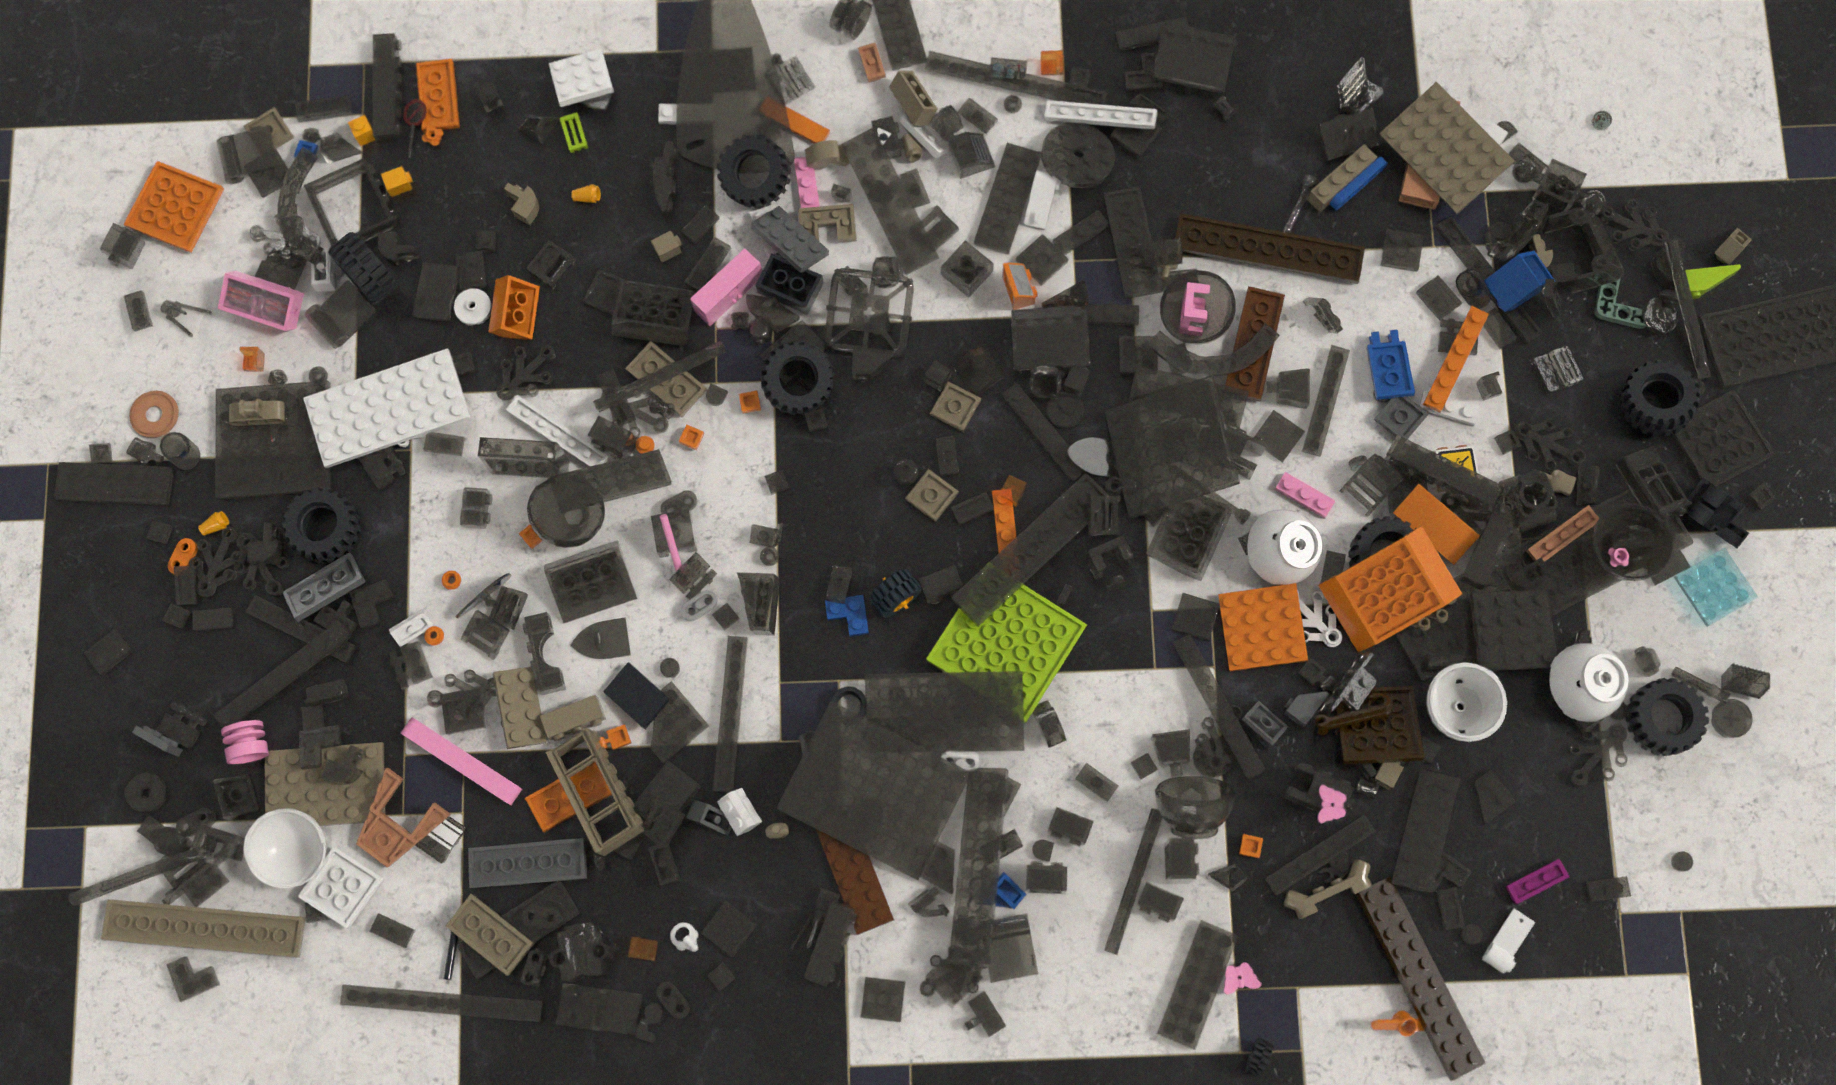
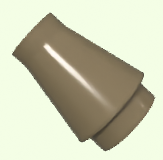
M911 134L902 136L901 140L906 159L910 162L920 160L923 156L922 148L913 139Z

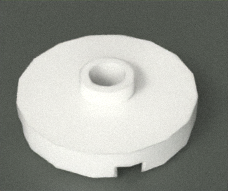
M468 289L456 298L454 311L462 323L470 326L484 323L491 315L492 303L485 292L479 289ZM475 304V307L470 308V305Z

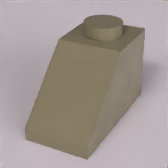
M1737 228L1716 250L1717 259L1722 263L1730 265L1752 239Z

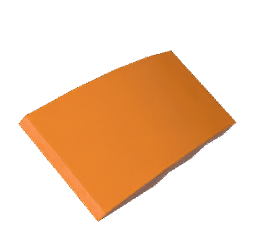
M1420 484L1414 488L1393 512L1404 523L1406 521L1411 523L1410 527L1413 530L1422 526L1435 549L1453 565L1480 537L1478 533Z

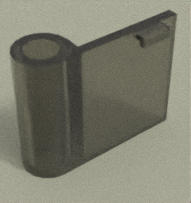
M269 126L252 127L249 131L224 136L216 141L225 182L228 184L242 182L244 180L243 175L279 167Z
M347 280L322 305L315 304L311 306L304 316L326 341L336 349L345 344L363 325H367L374 318L373 315L377 310Z
M1027 913L979 922L990 983L1038 974Z

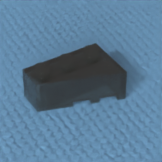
M737 572L750 631L756 635L775 636L780 578L770 573Z

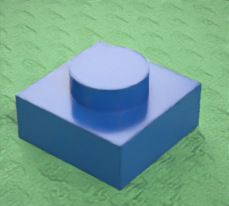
M299 140L294 157L297 160L313 163L319 146L315 143Z

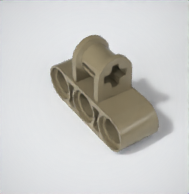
M240 400L239 403L229 405V424L233 426L280 424L285 422V403L282 401Z

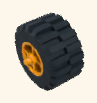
M903 569L895 572L888 578L884 577L883 581L872 591L869 600L882 617L886 618L893 616L904 608L905 610L908 609L907 605L919 595L922 587L908 569Z

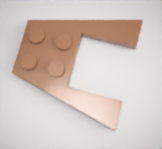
M385 768L382 781L378 785L377 794L370 806L369 815L364 822L356 845L388 868L451 814L438 804L433 803L412 834L382 812V809L404 780L391 769Z

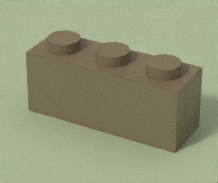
M898 70L889 86L890 90L914 126H928L938 108L913 71Z
M596 695L540 716L547 738L554 741L564 739L565 735L569 733L578 734L584 730L583 728L590 725L591 727L599 726L603 720H606L600 700Z

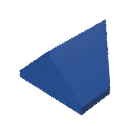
M1003 872L978 905L1015 909L1027 894Z

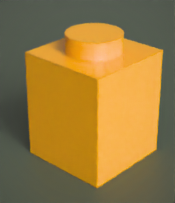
M365 115L348 122L360 147L377 139Z
M402 166L381 174L391 197L412 190L410 182H413L409 171L405 172Z

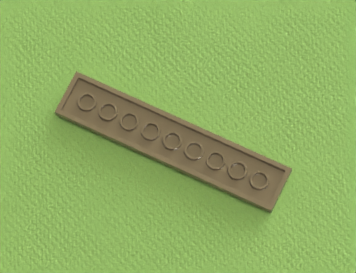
M108 899L101 940L300 958L306 917Z

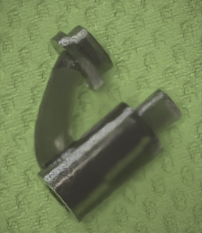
M933 887L931 890L926 889L908 903L915 914L922 917L942 915L948 917L950 913L944 903L937 905L939 909H926L928 905L935 901L934 897L940 893L936 887Z

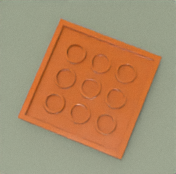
M156 161L123 225L192 253L224 188L208 180Z
M1296 583L1218 594L1230 672L1308 661Z

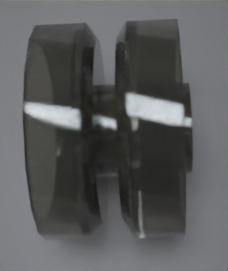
M839 0L830 18V28L839 33L843 31L844 35L852 40L857 39L870 18L872 4L864 0Z

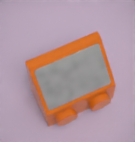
M1003 263L1002 278L1013 310L1035 304L1038 294L1035 286H1031L1030 280H1032L1030 270H1026L1025 265L1021 263Z

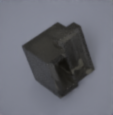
M113 223L100 250L109 256L107 260L111 265L118 267L119 264L133 269L146 243L142 235Z

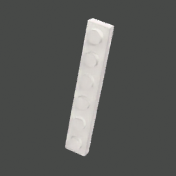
M1047 100L1044 117L1048 121L1155 130L1157 109Z
M518 395L506 409L508 413L597 473L600 472L609 460L608 455Z

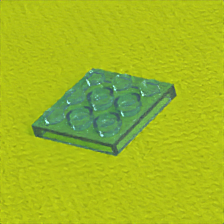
M1726 548L1721 549L1674 577L1706 627L1758 598Z

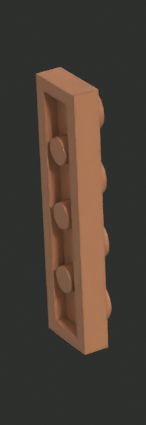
M1588 505L1530 547L1526 552L1540 566L1599 523L1601 519Z

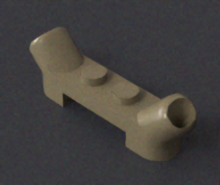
M1356 859L1352 863L1347 879L1342 880L1341 877L1330 882L1332 886L1325 889L1323 886L1312 890L1313 894L1310 896L1290 890L1286 894L1284 905L1295 910L1299 919L1307 917L1318 911L1315 903L1349 887L1353 894L1371 887L1372 884L1368 878L1371 866L1367 862Z

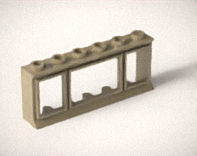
M585 727L583 731L555 749L547 751L546 754L595 853L605 856L643 832L644 829L641 825L643 821L635 813L633 801L630 797L626 796L624 792L626 788L623 782L618 780L616 768L607 759L609 757L608 752L604 747H601L598 733ZM585 741L592 755L567 771L560 757ZM596 762L616 802L590 817L570 777ZM619 808L628 828L603 843L594 824Z

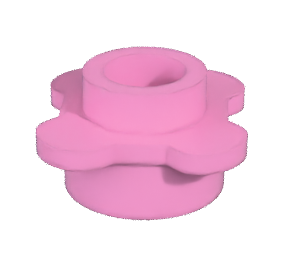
M1624 547L1618 549L1610 548L1608 550L1612 567L1628 565L1629 554Z

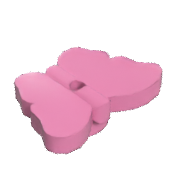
M1321 785L1319 787V795L1323 800L1321 803L1323 808L1318 814L1319 823L1344 817L1346 812L1342 807L1346 801V795Z
M1242 963L1236 968L1233 966L1226 967V979L1224 980L1223 990L1225 994L1235 992L1238 987L1243 988L1246 986L1256 989L1261 986L1248 963Z

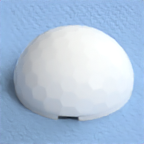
M291 808L276 809L259 817L250 827L244 842V856L250 871L261 882L276 888H292L306 883L321 869L326 855L325 835L319 824L308 814Z

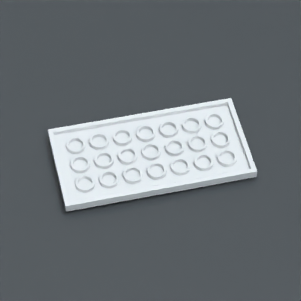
M448 348L303 398L325 468L471 419Z

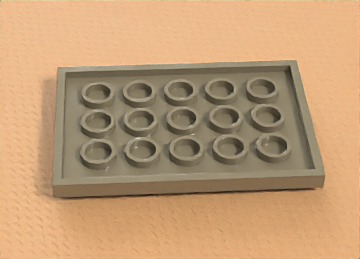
M1437 81L1380 133V136L1456 214L1463 210L1515 162Z
M384 743L269 751V755L265 757V814L276 809L291 808L308 814L316 820L319 826L364 823L367 820L370 806L377 794L378 785L381 783L384 775Z

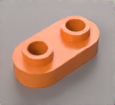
M185 538L178 542L168 562V569L174 575L182 576L188 572L198 551V546L193 540ZM185 545H188L187 550H183ZM180 562L179 567L175 568V564Z

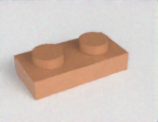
M876 43L858 47L868 82L886 78Z

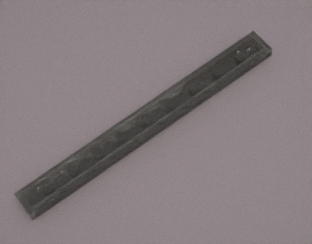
M929 51L925 64V70L1055 101L1104 105L1107 96L1105 91L1020 72L1018 78V71L1015 70L1014 76L1009 77L1006 74L1009 69L1006 68L1003 74L995 75L992 72L993 65Z
M345 984L342 986L340 1005L535 1022H541L543 1001Z

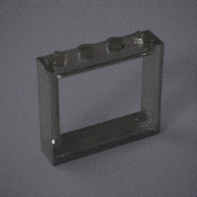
M365 158L303 185L331 246L339 240L318 194L365 172L387 219L355 234L365 242L398 227L395 221L398 217L394 209L390 210L388 206L391 202L387 194H383L381 191L384 187L380 179H376L374 176L376 170L373 164H368Z
M480 437L478 457L494 475L568 479L570 461L558 442ZM548 453H552L553 458H547ZM496 465L502 467L501 471H496Z

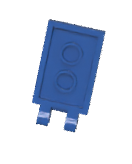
M1397 329L1389 331V342L1386 343L1380 342L1379 331L1371 332V336H1369L1370 345H1367L1366 349L1376 400L1415 395L1406 342L1399 341Z

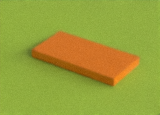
M453 59L416 63L419 100L423 101L427 107L426 117L421 123L422 131L426 132L428 125L442 130L460 128ZM424 107L420 109L421 119L424 115Z
M596 762L570 777L586 809L612 795ZM559 779L525 798L543 833L576 815Z

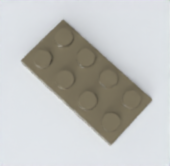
M651 341L625 368L628 373L681 417L707 391L704 385Z
M525 667L493 672L506 748L513 749L546 743L545 730L540 718L542 714L533 668Z
M470 894L446 924L448 929L507 976L510 975L534 944L473 894Z

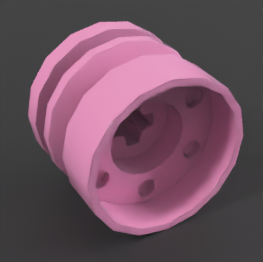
M241 721L221 729V735L225 737L223 738V744L231 745L225 749L228 764L249 763L269 755L267 741L258 740L265 736V731L261 730L264 727L262 721Z

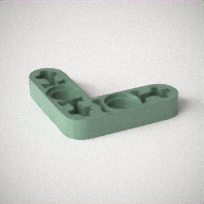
M1615 266L1607 267L1601 275L1594 308L1595 316L1601 320L1638 329L1645 328L1651 321V315L1648 311L1615 303L1621 272ZM1612 272L1614 278L1611 280V283H1608L1610 279V275L1608 274ZM1603 289H1610L1612 297H1606L1603 294ZM1605 302H1608L1605 307V310L1607 312L1604 314L1601 308L1604 306ZM1618 311H1625L1627 313V318H1620L1618 316ZM1639 316H1643V320H1645L1643 323L1640 322Z

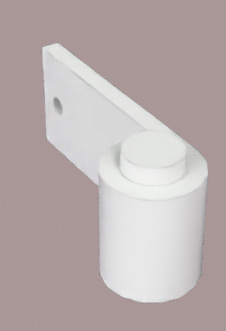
M1036 171L1024 220L1025 225L1046 229L1055 190H1059L1061 179H1058L1059 175Z
M1513 908L1485 951L1482 960L1502 973L1510 972L1516 963L1513 961L1514 954L1535 922Z

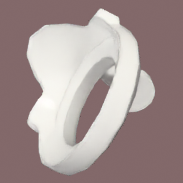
M684 922L674 926L671 930L670 939L677 949L681 951L688 949L693 952L698 950L696 942L698 938L697 930L689 923ZM685 927L689 930L690 934L682 942L677 941L675 938L676 931L679 928Z

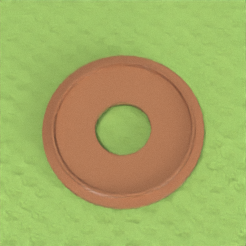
M157 390L149 391L140 395L132 404L129 415L130 423L134 430L144 437H161L170 432L175 426L179 416V409L174 398L168 393ZM153 406L160 407L162 410V416L156 422H150L146 418L147 410Z

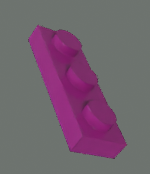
M1557 859L1505 886L1516 905L1569 878V875L1560 859Z

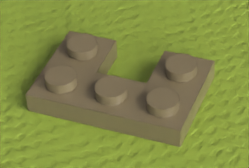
M854 204L798 208L799 224L818 241V227L837 225L838 243L857 241Z

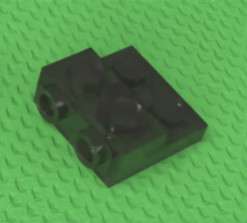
M271 246L266 260L261 261L255 277L295 290L306 265L307 258Z

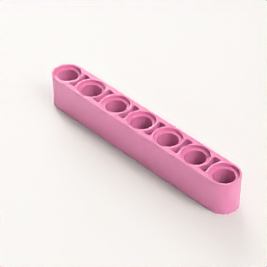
M411 717L401 732L402 735L509 805L513 804L522 788L413 717Z

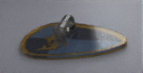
M506 573L491 583L455 617L459 619L482 601L488 607L495 606L496 600L490 595L503 586L510 579L511 574Z

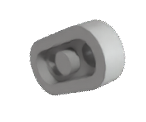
M709 590L701 592L683 604L681 608L683 617L688 621L699 619L717 606V596ZM706 599L712 600L710 604H705ZM690 609H695L693 615L688 613Z

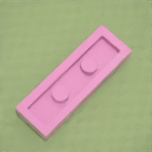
M806 157L794 158L801 208L820 207L814 168L807 167Z
M1286 472L1275 488L1276 491L1323 518H1326L1335 503V500Z

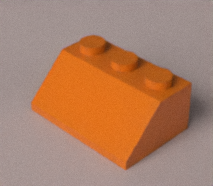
M510 275L496 279L488 332L503 338L532 340L540 286Z

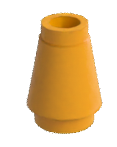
M593 184L572 190L573 201L596 203L601 198L599 186H594Z
M215 512L198 528L201 534L205 536L226 529V526L229 525V520L224 512Z

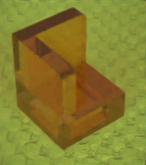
M1063 50L1041 51L1040 64L1042 76L1063 75Z
M240 347L239 351L244 355L243 370L245 372H264L265 353L259 347Z
M1009 475L1000 492V496L1012 501L1013 506L1017 507L1026 489V482Z
M632 937L628 957L655 961L658 942Z

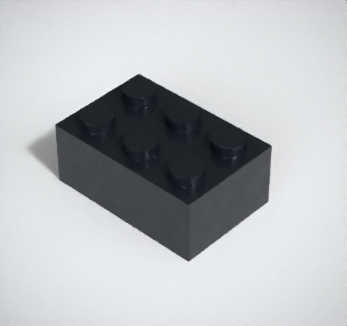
M771 253L755 286L758 294L808 315L824 281L823 275L810 269L800 273L786 259Z

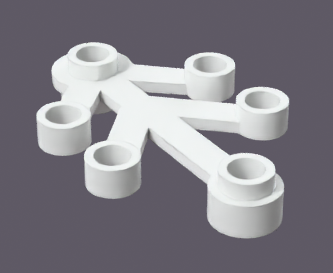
M1315 591L1312 594L1311 599L1314 602V613L1299 599L1301 613L1307 618L1302 619L1303 627L1317 628L1321 632L1309 633L1304 631V634L1307 635L1305 643L1308 641H1323L1328 647L1338 646L1342 641V634L1336 629L1335 613L1330 614L1328 612V608H1331L1330 605L1325 609V613L1328 616V627L1322 622V600L1324 599V594L1321 591ZM1319 594L1321 596V599L1316 600L1314 598V595ZM1333 635L1335 640L1330 641L1328 636Z

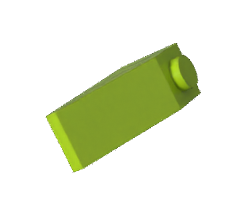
M1741 265L1684 270L1678 276L1682 298H1700L1706 292L1735 275L1741 268Z

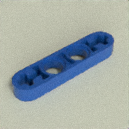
M1379 157L1341 190L1329 204L1335 210H1338L1387 166L1388 162Z

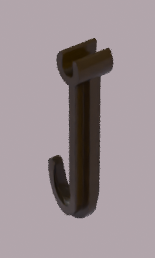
M1371 693L1368 694V700L1379 699L1384 701V703L1331 717L1323 714L1317 715L1315 717V728H1318L1317 734L1325 735L1329 729L1384 717L1392 711V700L1386 694Z

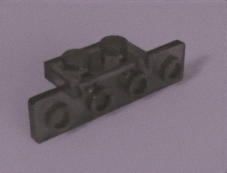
M1371 651L1360 653L1354 658V664L1344 672L1342 681L1335 685L1332 695L1323 702L1324 706L1320 710L1323 714L1333 712L1341 700L1352 711L1359 709L1377 683L1365 669V666L1374 655Z
M223 849L218 851L213 856L214 859L211 862L202 864L198 867L196 874L193 876L189 875L181 881V886L168 891L162 903L170 905L185 893L195 907H199L230 882L218 866L233 855V852Z

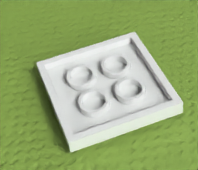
M602 49L549 63L560 107L614 92Z
M333 846L326 856L321 869L309 880L298 897L349 930L383 881V878Z

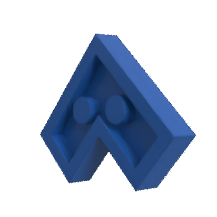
M863 595L825 600L828 621L847 618L850 637L869 634Z

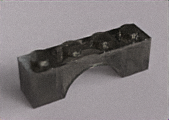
M548 612L524 617L523 630L529 638V642H526L529 654L532 653L533 657L530 664L532 671L536 672L537 679H534L536 690H539L543 695L566 690L562 670L559 667L548 665L543 657L544 644L554 635L551 616Z

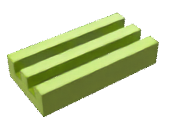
M578 113L561 117L560 121L570 153H573L574 150L580 151L581 148H588ZM572 119H576V123L582 139V143L580 144L577 138V134ZM565 121H569L576 145L572 146Z

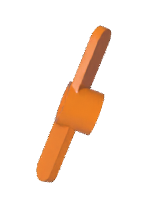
M1404 1010L1396 1012L1392 1020L1378 1019L1371 1022L1373 1030H1397L1405 1037L1413 1035L1416 1031H1425L1420 1020L1414 1019Z

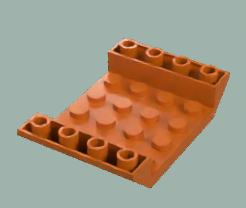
M1422 526L1342 573L1334 575L1318 584L1358 652L1391 637L1446 606L1462 594Z

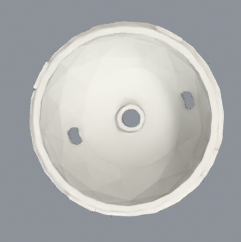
M1287 509L1268 511L1256 520L1248 535V561L1252 569L1272 585L1279 586L1301 582L1312 574L1321 558L1322 541L1320 534L1306 516L1296 511ZM1273 534H1277L1275 540L1273 539Z
M1584 643L1569 646L1554 658L1550 666V688L1554 700L1560 709L1563 710V713L1572 719L1584 722L1603 719L1619 708L1627 693L1628 675L1624 665L1614 653L1600 645ZM1579 680H1580V686H1581L1580 688L1577 687V684H1576V682L1579 681Z
M1458 663L1444 668L1432 680L1427 692L1426 705L1432 723L1444 735L1458 741L1470 742L1489 737L1501 726L1507 710L1506 693L1501 682L1498 680L1499 678L1492 671L1472 663ZM1456 680H1462V683L1456 684ZM1457 704H1462L1463 710H1459Z

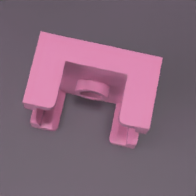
M1187 282L1182 300L1179 334L1202 336V327L1189 326L1190 321L1206 323L1208 312L1204 310L1206 299L1194 297V292L1209 294L1210 285Z

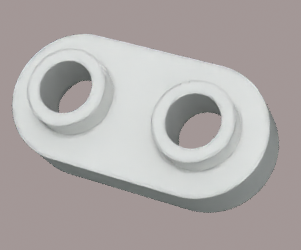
M946 750L940 755V765L947 771L972 772L979 767V756L973 751Z

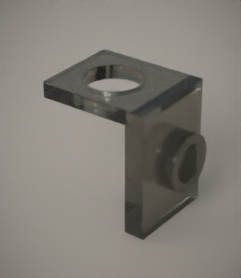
M779 523L775 528L752 524L749 543L775 548L781 542L783 523Z

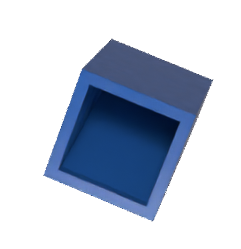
M1535 251L1518 254L1484 280L1487 290L1494 295L1497 305L1505 312L1517 308L1556 282Z

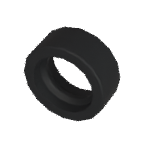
M847 686L840 688L831 698L830 707L832 714L842 724H857L867 714L868 704L866 696L856 687ZM844 695H854L860 700V711L853 717H845L838 711V702Z

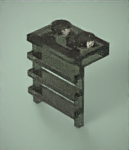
M1362 57L1336 87L1340 90L1337 93L1341 97L1339 99V102L1342 103L1340 109L1359 119L1363 118L1383 93L1381 87L1367 81L1365 61Z
M1374 454L1364 462L1341 488L1340 492L1343 493L1347 490L1369 510L1365 514L1368 517L1404 479L1396 469L1391 468L1386 463L1383 457ZM1361 474L1383 495L1379 497L1358 476ZM1354 482L1376 503L1372 505L1351 486V483Z

